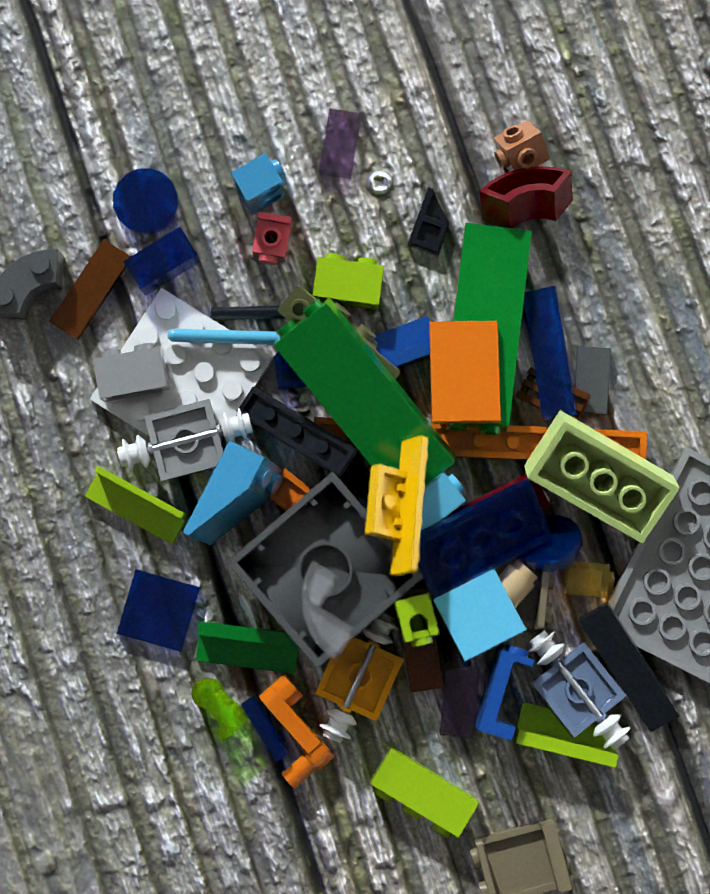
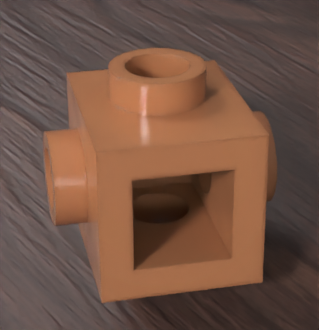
M529 120L510 126L503 133L493 138L497 148L494 156L502 170L507 168L511 172L521 168L528 169L537 167L550 160L542 132Z

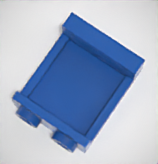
M506 644L505 650L496 648L474 722V726L479 731L512 741L516 727L510 722L498 719L497 716L513 663L519 662L534 666L535 660L528 658L529 651Z

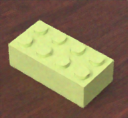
M561 410L524 465L527 478L642 544L680 489L674 476Z

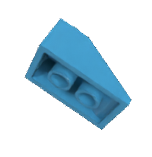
M229 440L183 533L211 546L267 502L271 493L275 494L282 483L281 474L283 470L265 457Z

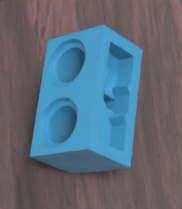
M266 153L231 172L234 187L251 216L285 197L284 186L287 183L284 177L286 175L277 159L271 161Z

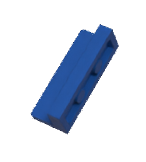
M425 316L376 334L374 339L378 343L376 350L398 369L429 358V322H431L429 317Z

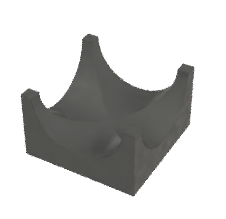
M334 472L330 473L227 561L317 668L423 578L418 570L411 574L391 575L393 541L365 534L367 511Z

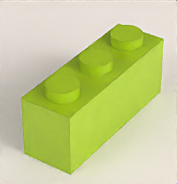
M390 746L370 780V784L375 787L373 793L387 802H391L392 798L404 804L402 810L417 820H420L421 816L433 822L431 828L446 838H449L450 834L459 838L480 803L473 795Z

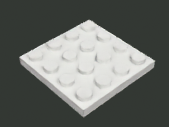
M160 288L121 349V353L134 351V346L144 343H153L154 347L160 346L164 354L170 390L103 402L99 397L97 387L90 400L149 436L144 416L210 399L216 424L221 426L220 420L224 412L230 418L237 416L236 411L251 388L257 386L273 361V357L253 344L171 342L167 337L171 329H229L163 288Z

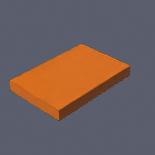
M498 321L429 322L431 423H500Z

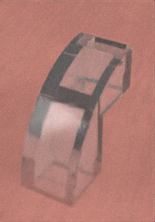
M312 561L303 583V615L314 640L327 654L337 660L355 630L321 608L339 578L318 563Z

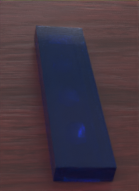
M556 286L526 291L524 302L542 418L544 421L555 419L560 410L570 416L577 415Z

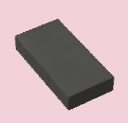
M577 347L574 387L589 393L591 396L583 411L584 414H607L611 348ZM573 396V401L577 403L581 401V399Z

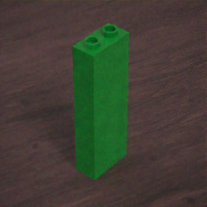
M465 223L452 321H498L500 423L447 424V429L466 431L467 427L479 428L482 434L500 435V431L506 432L509 427L532 231Z
M330 297L323 303L319 299L315 300L303 310V313L306 315L296 324L293 320H290L276 332L279 337L276 339L274 347L371 466L381 464L399 469L402 442L418 436L428 438L425 485L455 463V453Z

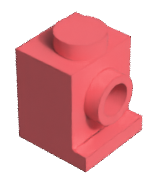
M258 212L252 249L253 257H258V262L268 265H277L278 261L286 262L292 229V217ZM269 233L276 234L278 237L277 241L274 243L266 242V235Z

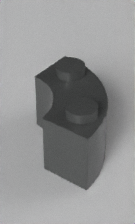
M58 249L40 250L27 254L13 262L0 275V318L27 320L30 307L38 297L48 291L62 289L64 256Z

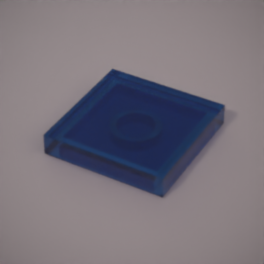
M135 569L117 634L182 652L201 587Z

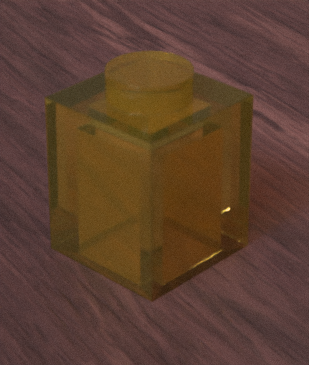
M574 560L565 561L562 594L607 598V592L613 591L615 578L614 572H609L610 564Z

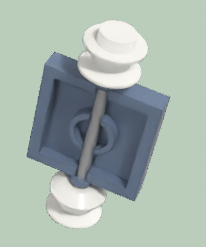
M545 630L529 641V644L532 646L529 653L537 652L540 656L537 665H547L552 662L550 664L551 668L530 685L572 738H575L595 722L599 724L596 725L593 736L602 735L606 740L603 749L609 746L613 750L617 749L629 739L626 733L630 730V727L621 728L618 724L621 716L609 715L607 717L606 712L626 697L625 693L584 642L564 658L561 656L558 658L563 652L564 643L557 645L552 640L555 634L554 631L549 635Z

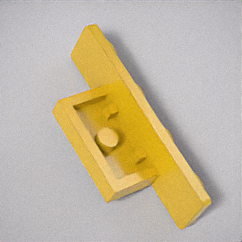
M424 436L414 437L402 442L399 469L381 464L371 466L365 534L393 541L390 573L395 576L415 573L420 559L419 542L423 523L422 505L425 493V469L428 459V438Z

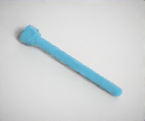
M171 329L167 334L171 342L274 345L279 337L273 331Z

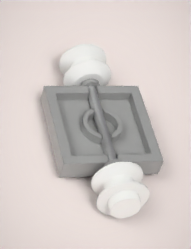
M206 399L144 416L151 442L147 446L146 441L139 435H137L136 442L133 444H128L122 439V447H118L117 452L121 466H128L130 472H133L134 464L141 463L147 468L151 460L150 455L154 456L160 480L164 482L216 468L224 452L220 439L223 438V434L228 442L229 440L235 442V437L243 436L246 441H249L247 434L253 433L249 414H242L240 408L235 417L230 418L224 412L220 420L221 426L220 424L217 425L211 401Z

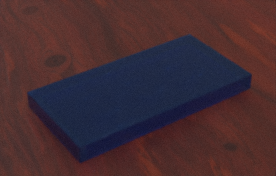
M525 478L420 531V559L417 567L423 576L422 579L432 599L553 539L531 481Z

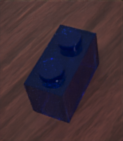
M178 227L123 262L146 296L201 261L182 228Z

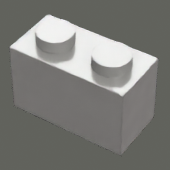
M153 343L134 346V351L121 353L120 349L103 351L100 353V358L93 359L99 397L103 402L170 390L163 350L160 346L154 347Z

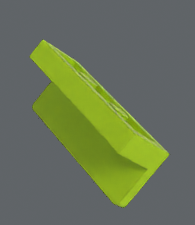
M97 465L94 470L97 474L85 497L161 539L174 544L189 515Z
M528 702L521 704L513 738L515 743L616 768L619 754L610 746L603 749L606 740L602 735L593 736L594 729L599 723L593 722L575 738H572L548 707Z

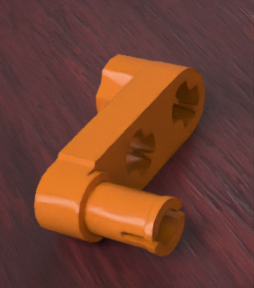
M282 674L259 695V698L303 748V754L281 773L286 781L296 789L316 769L320 771L335 756L292 707L304 695L285 674Z

